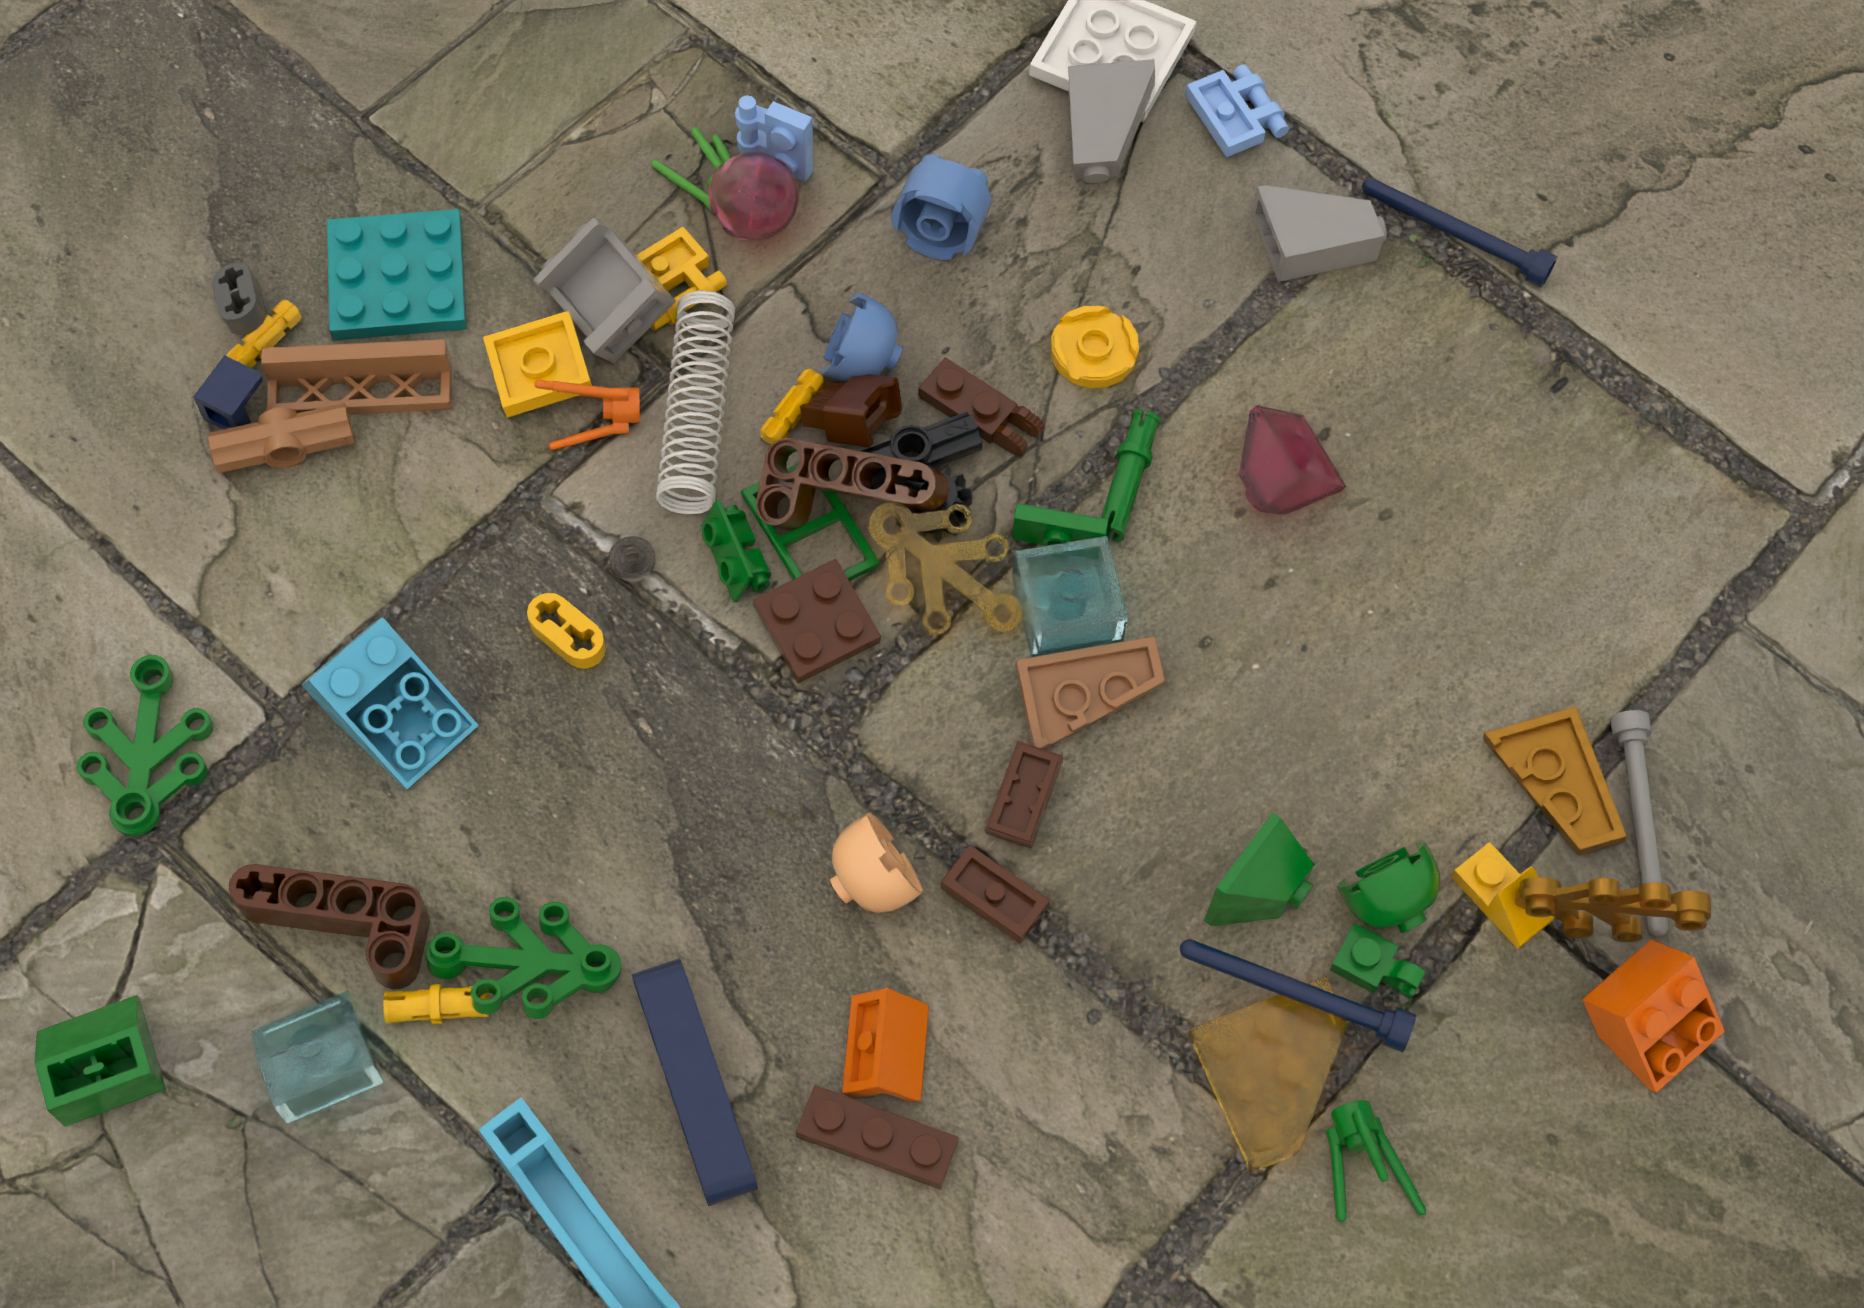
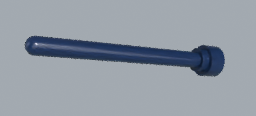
M1368 178L1362 184V190L1366 195L1519 267V273L1526 276L1525 281L1540 288L1543 287L1555 266L1558 256L1543 249L1539 252L1533 249L1529 252L1522 250L1374 178Z
M1187 939L1180 945L1181 955L1188 960L1376 1031L1375 1037L1384 1040L1383 1045L1403 1053L1407 1046L1417 1016L1414 1013L1396 1007L1395 1011L1385 1008L1384 1012H1380L1192 939Z

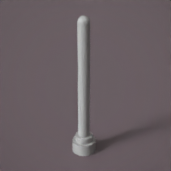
M1641 710L1623 711L1613 715L1610 718L1612 737L1618 741L1619 747L1624 748L1641 880L1642 884L1650 882L1662 883L1644 746L1648 743L1647 737L1652 734L1649 713ZM1646 916L1648 930L1651 935L1662 937L1667 933V918Z

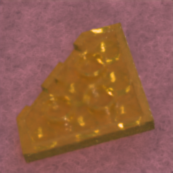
M1327 976L1307 983L1335 994ZM1276 995L1190 1029L1188 1036L1250 1173L1298 1154L1348 1023L1347 1020L1285 996Z

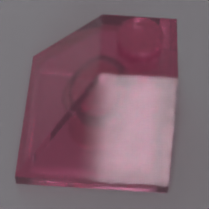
M1258 405L1250 410L1239 477L1247 488L1245 495L1255 509L1265 513L1286 515L1337 494L1347 487L1304 415Z

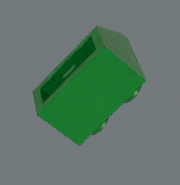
M138 995L37 1031L34 1063L46 1108L65 1127L166 1090Z

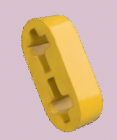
M555 593L540 594L530 602L527 616L531 631L537 638L576 668L588 669L601 662L605 656L606 647L603 633L594 622L566 599ZM557 610L558 619L562 626L559 627L549 619L542 623L540 614L544 611L548 614H553ZM573 634L582 642H586L591 638L593 648L588 651L582 647L576 652L575 643L571 635Z

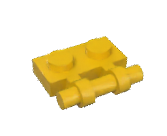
M684 227L679 228L636 255L667 291H670L684 281L690 287L674 297L676 302L651 326L654 331L666 323L673 325L678 321L676 318L678 300L683 295L702 290L718 292L728 285L725 276L719 270L708 277H705L700 272L710 266L709 255ZM698 303L685 307L684 311L686 312Z

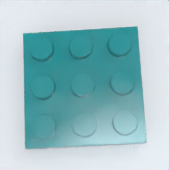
M459 209L327 219L329 332L332 341L467 329L462 218Z

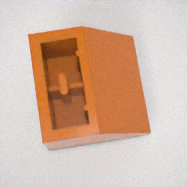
M1652 939L1582 999L1598 1037L1649 1090L1655 1093L1661 1090L1725 1032L1695 957Z

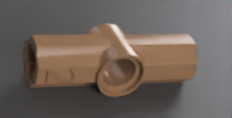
M346 403L297 413L290 408H274L262 413L258 418V422L209 432L208 436L209 449L217 473L264 463L273 468H290L303 462L306 454L355 443L353 426Z

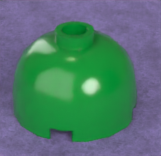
M1426 842L1416 843L1419 851L1417 853L1409 855L1406 848L1403 847L1355 871L1357 876L1363 879L1352 886H1349L1346 879H1343L1338 884L1337 888L1355 917L1366 925L1380 929L1397 925L1400 933L1409 931L1427 920L1423 912L1434 904L1440 890V873Z

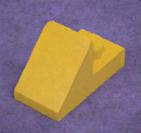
M1490 842L1457 867L1450 876L1517 949L1522 947L1555 919L1554 916H1529L1526 914L1525 909L1515 904V894L1520 890V882L1527 878L1538 877V874L1532 866L1519 874Z

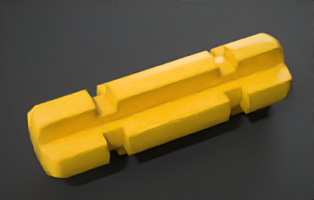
M288 300L280 301L271 310L274 315L272 317L266 315L263 324L242 339L244 344L242 346L241 344H236L226 356L252 368L257 363L254 359L256 357L261 359L262 348L274 347L286 335L283 330L286 328L291 330L301 320L302 316L299 309Z
M806 369L796 380L798 385H793L773 411L775 416L769 417L761 427V438L765 442L772 445L775 441L789 436L787 431L793 430L802 418L800 406L807 404L824 387V377L820 373H816L812 369Z

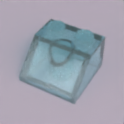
M349 991L340 993L252 1030L260 1071L273 1106L286 1124L384 1083Z

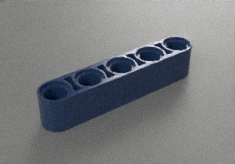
M678 958L632 974L634 985L708 1207L757 1190L758 1186L681 959Z

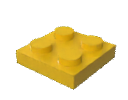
M570 311L483 337L501 404L507 418L580 395L538 389L534 385L536 380L592 386Z

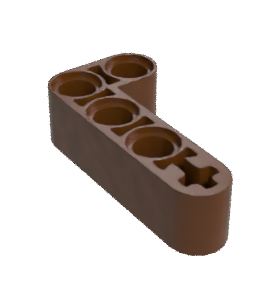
M781 438L775 441L766 453L756 499V510L763 522L785 530H794L808 521L816 489L923 510H934L946 501L949 494V483L942 472L920 462L791 438ZM798 451L800 456L799 464L794 471L788 473L787 460L792 453ZM841 459L843 464L841 475L831 481L829 469L836 460ZM884 467L886 471L885 482L881 487L874 489L872 486V476L877 469ZM906 479L918 483L928 481V489L918 492L906 487ZM788 497L790 501L789 511L784 517L779 518L777 513L778 504L783 498Z
M260 864L243 866L232 875L229 881V893L242 915L249 921L369 938L366 948V959L381 985L392 990L402 989L409 986L416 979L420 970L430 925V915L419 891L413 886L404 883ZM260 888H264L266 892L260 891ZM306 893L317 894L315 900L310 905L299 908L295 907L296 901ZM359 899L366 901L364 907L359 912L354 914L344 913L345 907L351 901ZM403 906L415 907L414 913L409 918L400 921L392 919L394 913ZM392 953L405 954L403 961L394 968L381 967L383 960Z

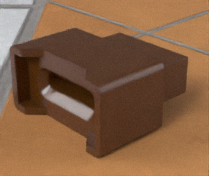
M868 374L852 376L847 382L826 380L824 387L807 404L800 406L803 427L826 430L828 442L870 448L873 445L871 436L886 420L897 418L902 412L898 378Z

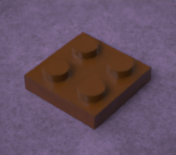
M837 559L753 599V606L797 684L880 643V633Z

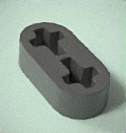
M234 262L222 267L215 274L212 281L218 312L232 333L236 335L251 333L258 329L266 318L259 283L249 267L242 262Z

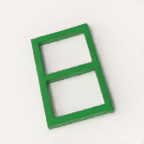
M798 464L787 468L788 473L794 471ZM760 482L741 490L742 497L793 579L801 576L802 573L786 547L838 521H841L865 559L844 570L849 582L880 567L879 560L836 493L821 490L833 511L779 537L773 526L763 522L758 516L755 498L758 494Z

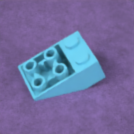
M383 617L373 622L301 684L330 718L405 790L412 786L479 726Z

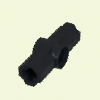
M964 412L924 428L914 425L903 426L894 433L891 440L864 449L861 452L920 462L925 465L930 462L936 468L981 451L982 440L972 415ZM909 451L920 453L917 457H906L902 454ZM884 467L877 469L872 476V486L874 489L881 487L885 482L886 471Z

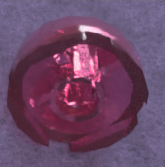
M763 152L737 153L729 157L730 159L724 165L716 169L709 187L710 208L714 216H719L721 223L725 226L722 229L728 235L742 241L763 240L786 229L796 214L799 203V188L793 173L781 159Z

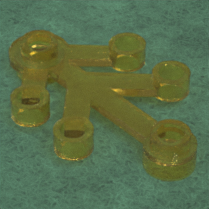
M895 502L884 503L872 513L869 519V532L875 543L886 550L889 583L885 589V596L889 603L894 606H904L914 596V587L906 579L905 548L920 560L926 612L922 617V626L928 634L941 635L949 629L951 624V617L944 606L941 577L984 611V620L992 630L1007 632L1018 626L1022 619L1023 611L1020 602L1015 597L1009 594L995 596L954 563L974 559H984L991 563L1001 561L1009 551V545L1004 536L993 533L987 535L982 540L931 545L917 532L946 528L951 533H962L972 523L970 510L964 505L955 504L943 511L912 514L903 504ZM958 510L964 513L966 517L964 526L954 527L951 525L949 515L952 511ZM887 518L897 519L901 525L900 532L895 535L886 533L883 528L884 521ZM994 539L1001 543L1002 553L1000 556L993 557L986 552V543L989 540ZM902 583L907 587L908 596L905 600L898 601L892 597L891 588L894 584ZM997 605H1004L1009 609L1010 618L1007 622L1001 623L994 618L993 611ZM933 612L942 614L945 619L944 627L940 630H934L928 625V617Z

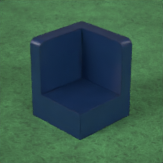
M224 355L193 396L203 419L221 429L251 424L244 406L260 386L263 378L260 372Z

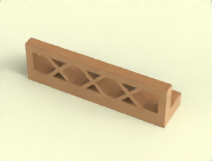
M445 339L262 348L261 365L268 380L266 411L283 407L301 413L346 403L349 414L451 409L452 362ZM441 379L440 395L420 396L413 389L423 380ZM390 381L397 387L387 398H375L367 392L378 382ZM333 384H345L352 390L342 400H329L322 394ZM300 386L306 391L296 402L279 403L280 387Z

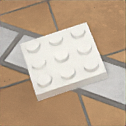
M1068 0L1030 63L1029 75L1069 92L1068 66L1154 59L1155 87L1141 119V122L1144 123L1192 38L1197 21L1145 0Z

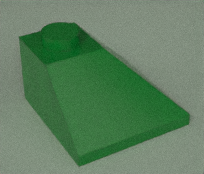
M1274 813L1270 815L1217 885L1204 919L1210 926L1280 918L1289 905L1298 909L1312 890L1314 885L1307 880L1315 864L1279 816Z

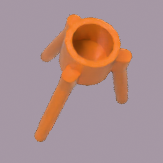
M536 380L534 383L538 389L603 398V419L613 420V424L552 441L549 443L550 450L570 447L612 434H629V423H640L639 387L606 388L547 380Z

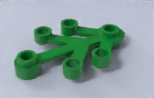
M157 655L143 656L131 667V681L138 692L141 693L134 744L117 727V722L113 715L105 708L98 707L90 710L83 720L84 728L88 734L95 740L103 741L130 769L128 788H126L110 773V765L102 754L88 752L81 756L77 762V771L81 778L87 784L96 785L112 802L109 811L111 823L118 832L126 836H140L152 830L160 818V805L185 784L194 786L202 783L208 774L207 765L202 757L197 753L189 752L177 759L175 769L150 786L151 772L190 740L202 741L207 739L213 732L214 727L210 716L205 710L193 708L183 714L179 724L156 741L161 698L171 688L174 680L173 672L167 662ZM156 675L162 676L159 682L147 685L151 677ZM108 719L107 724L103 728L93 729V725L97 720ZM198 719L205 720L204 725L200 729H189L193 721ZM101 763V768L98 772L86 774V770L91 764ZM193 763L199 764V768L195 773L190 775L184 774V769L188 765ZM137 808L144 809L140 817L133 820L129 819L131 811Z
M501 897L491 903L489 907L490 923L496 930L504 931L519 949L467 945L454 934L441 933L428 943L425 951L429 972L440 979L457 977L467 966L513 970L497 981L482 979L476 982L471 988L472 1006L481 1014L495 1013L501 1008L505 1000L525 988L522 993L523 1011L528 1017L533 1019L547 1017L555 1005L580 989L591 993L607 991L618 980L622 969L620 956L614 949L601 944L590 945L571 925L568 908L563 903L549 902L544 904L539 910V925L543 933L556 936L570 954L551 952L520 918L517 901L509 897ZM504 911L512 913L508 917L498 916L499 913ZM551 916H559L562 918L556 922L546 920ZM445 950H452L449 953H440ZM602 964L600 967H591L590 965ZM548 973L564 975L549 986L532 984ZM485 993H491L495 995L492 999L482 1000L479 998L481 995ZM535 998H543L546 1000L544 1003L539 1005H534L530 1003V1001Z

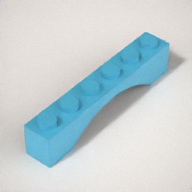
M522 1097L478 1129L486 1146L608 1308H681L620 1233Z

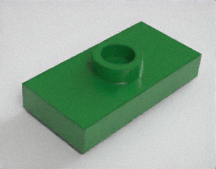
M1019 503L1016 505L1011 539L1044 545L1047 549L1056 552L1072 550L1102 556L1108 520Z

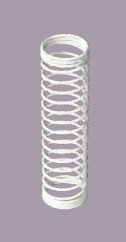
M693 291L683 295L678 300L676 316L678 321L675 325V346L672 352L674 358L671 361L672 371L669 378L671 383L668 387L669 397L666 404L668 409L665 413L667 421L664 423L665 434L662 439L664 447L661 449L662 460L659 465L661 473L658 475L659 484H657L656 499L666 509L682 514L706 512L711 509L716 498L717 489L713 484L717 481L718 476L714 471L718 469L719 463L715 458L720 456V449L717 445L722 440L719 432L723 429V424L720 420L724 417V411L721 407L725 405L726 401L723 394L727 390L724 382L728 379V373L725 370L729 368L730 363L727 359L731 352L728 345L732 341L729 333L733 331L732 322L734 321L735 307L732 301L724 295L712 291ZM714 303L725 308L729 314L726 317L710 311H698L688 314L684 309L691 304ZM712 315L715 317H719L721 319L707 320L700 319L694 316ZM691 328L704 331L720 330L723 333L705 334L692 330ZM687 330L697 336L684 338L681 333ZM722 336L728 337L726 343L717 338ZM710 340L713 342H717L721 345L703 346L695 344L691 341ZM687 343L695 347V349L684 351L680 345ZM726 348V354H725V355H723V354H721V353H719V352H717V351H714V350ZM704 352L717 355L719 358H701L689 353ZM685 355L697 361L682 363L679 357ZM724 360L725 366L722 368L719 365L711 362H718ZM707 365L715 367L719 370L703 371L691 368L689 366ZM683 367L694 373L682 376L677 370ZM721 372L724 374L722 380L718 379L715 376H711ZM687 378H707L715 380L716 382L700 383L689 380ZM683 380L696 386L680 388L676 383ZM721 385L722 391L719 393L718 391L707 387ZM703 390L715 395H697L687 391ZM681 392L682 394L697 399H686L679 401L675 398V395ZM720 397L721 404L717 405L711 401L703 399H714ZM673 399L676 403L671 405V400ZM685 403H703L713 407L699 408ZM680 405L689 410L699 412L689 411L678 414L673 408ZM719 410L720 415L716 418L711 414L703 412ZM684 416H703L712 420H695ZM680 418L695 424H712L717 422L719 426L715 431L710 427L687 424L676 426L672 423V420ZM669 424L673 427L670 430H668ZM684 429H702L709 431V433H696ZM677 430L686 435L696 437L716 435L717 442L712 443L709 440L695 437L675 439L671 436V433ZM667 437L670 438L672 441L667 443ZM684 441L701 442L708 445L696 446L684 443ZM676 443L691 449L706 450L714 448L716 453L714 456L695 450L674 452L669 446ZM666 450L671 454L665 456ZM683 454L700 455L707 458H691L683 456ZM675 456L686 461H713L715 464L714 468L710 469L693 463L673 465L668 459ZM664 463H666L670 467L664 469ZM682 467L698 468L706 471H691L682 469ZM675 469L691 475L711 473L713 480L708 482L705 479L684 475L671 477L666 472ZM689 488L703 492L706 496L690 497L680 495L669 489ZM663 491H666V492L669 493L670 495L675 496V497L680 498V499H685V500H690V501H700V502H684V501H678V500L669 498L668 496H666L665 494H663Z

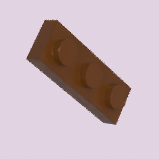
M816 1085L813 1087L796 1131V1137L940 1190L959 1138Z

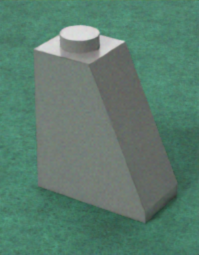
M1154 59L1068 66L1075 180L1083 179L1087 183H1102L1109 180V177L1119 176L1155 87Z
M1269 185L1257 187L1251 213L1278 282L1377 261L1382 243L1386 241L1387 231L1383 218L1376 216L1370 200Z

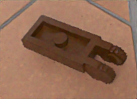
M946 357L918 388V396L948 417L968 412L969 415H972L978 427L980 438L990 444L994 442L1018 457L1022 456L1027 450L1028 443L1023 439V436H1020L1019 433H1016L1006 425L1011 423L1034 437L1039 436L1045 428L1042 420L1035 413L1033 414L1024 406H1018L1016 402Z

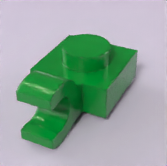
M1355 923L1330 968V971L1374 994L1380 982H1383L1410 998H1413L1426 972L1413 963L1393 959L1399 946Z

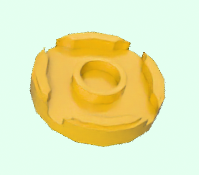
M1101 305L1082 306L1067 312L1060 319V323L1056 328H1054L1050 342L1051 360L1058 372L1071 383L1086 388H1107L1122 382L1133 371L1139 353L1138 333L1129 319L1122 314L1119 317L1117 314L1111 313L1110 308Z

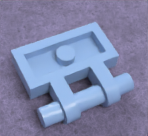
M1246 64L1238 66L1233 71L1236 81L1231 82L1225 71L1221 70L1186 85V98L1226 158L1263 143L1266 133L1263 127L1269 128L1276 138L1283 137L1289 131V126L1283 119L1284 111L1277 102L1270 100L1264 91L1265 83L1258 74H1253ZM1244 100L1251 101L1255 109L1250 110Z
M752 96L741 97L739 99V106L735 111L736 126L740 129L737 134V147L742 153V158L746 162H754L759 158V153L767 156L768 167L774 169L778 174L785 177H794L806 182L814 170L812 117L774 101L768 109L756 105V100Z

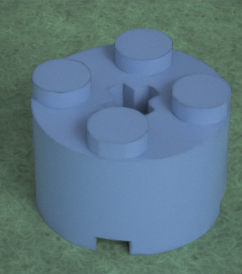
M929 154L924 156L922 161L911 170L892 210L891 221L896 233H898L900 228L908 237L906 244L911 249L929 258L950 260L954 254L963 251V256L972 250L991 206V196L987 188V176L979 169L967 168L959 163L942 159L938 155Z

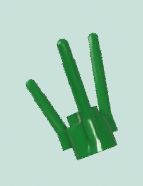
M1367 1100L1353 1101L1334 1109L1331 1112L1334 1127L1327 1129L1325 1132L1331 1147L1333 1190L1337 1220L1339 1222L1346 1220L1343 1145H1346L1348 1152L1351 1153L1366 1150L1379 1180L1385 1182L1388 1180L1389 1175L1377 1147L1378 1144L1415 1211L1420 1216L1424 1215L1426 1207L1386 1137L1380 1118L1374 1116L1370 1102Z

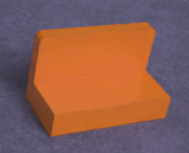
M889 988L857 994L851 997L842 1094L857 1099L886 1093L908 1102L921 1100L929 1007L926 1003Z

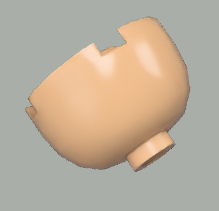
M871 812L853 821L839 834L832 851V864L837 875L831 878L830 881L836 893L846 904L854 900L867 911L875 913L894 911L915 900L916 897L922 894L923 887L904 852L899 854L892 844L893 836Z

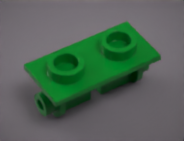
M720 499L715 500L701 525L702 537L714 555L721 582L727 586L733 602H738L748 587H752L754 592L767 589L770 586L771 572L767 567L760 548L744 550L743 548L753 546L756 541L745 512L738 510L736 505L724 508Z

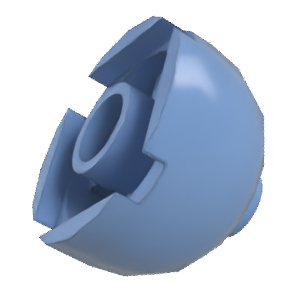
M855 292L848 302L856 305L851 316L842 312L823 359L828 361L832 359L830 365L821 367L822 374L840 382H847L852 376L880 375L884 368L893 370L902 351V346L896 343L898 326L892 313L887 307L873 298Z

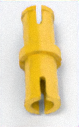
M431 984L429 989L384 992L383 1011L386 1024L431 1020L432 1025L443 1024L444 1019L489 1017V1014L478 1013L473 1008L471 1000V988L473 986L443 988L442 984ZM485 993L479 998L489 1000V993Z

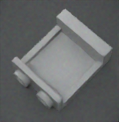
M592 218L588 223L580 226L573 234L572 240L557 255L549 258L544 263L540 273L533 279L539 288L552 295L565 312L570 311L573 322L587 337L583 342L592 353L613 364L676 302L617 232L596 218Z

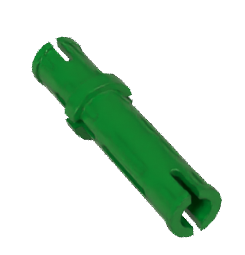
M1135 410L1133 412L1125 443L1120 444L1116 453L1118 465L1101 518L1108 520L1106 540L1110 539L1112 531L1115 532L1113 541L1117 542L1124 539L1126 526L1144 469L1151 465L1153 456L1150 450L1161 421L1159 416L1151 411H1147L1144 421L1141 420L1144 413L1143 410Z

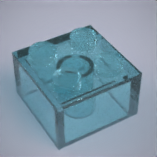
M1107 536L1015 551L1012 580L1031 657L1124 641L1128 616Z

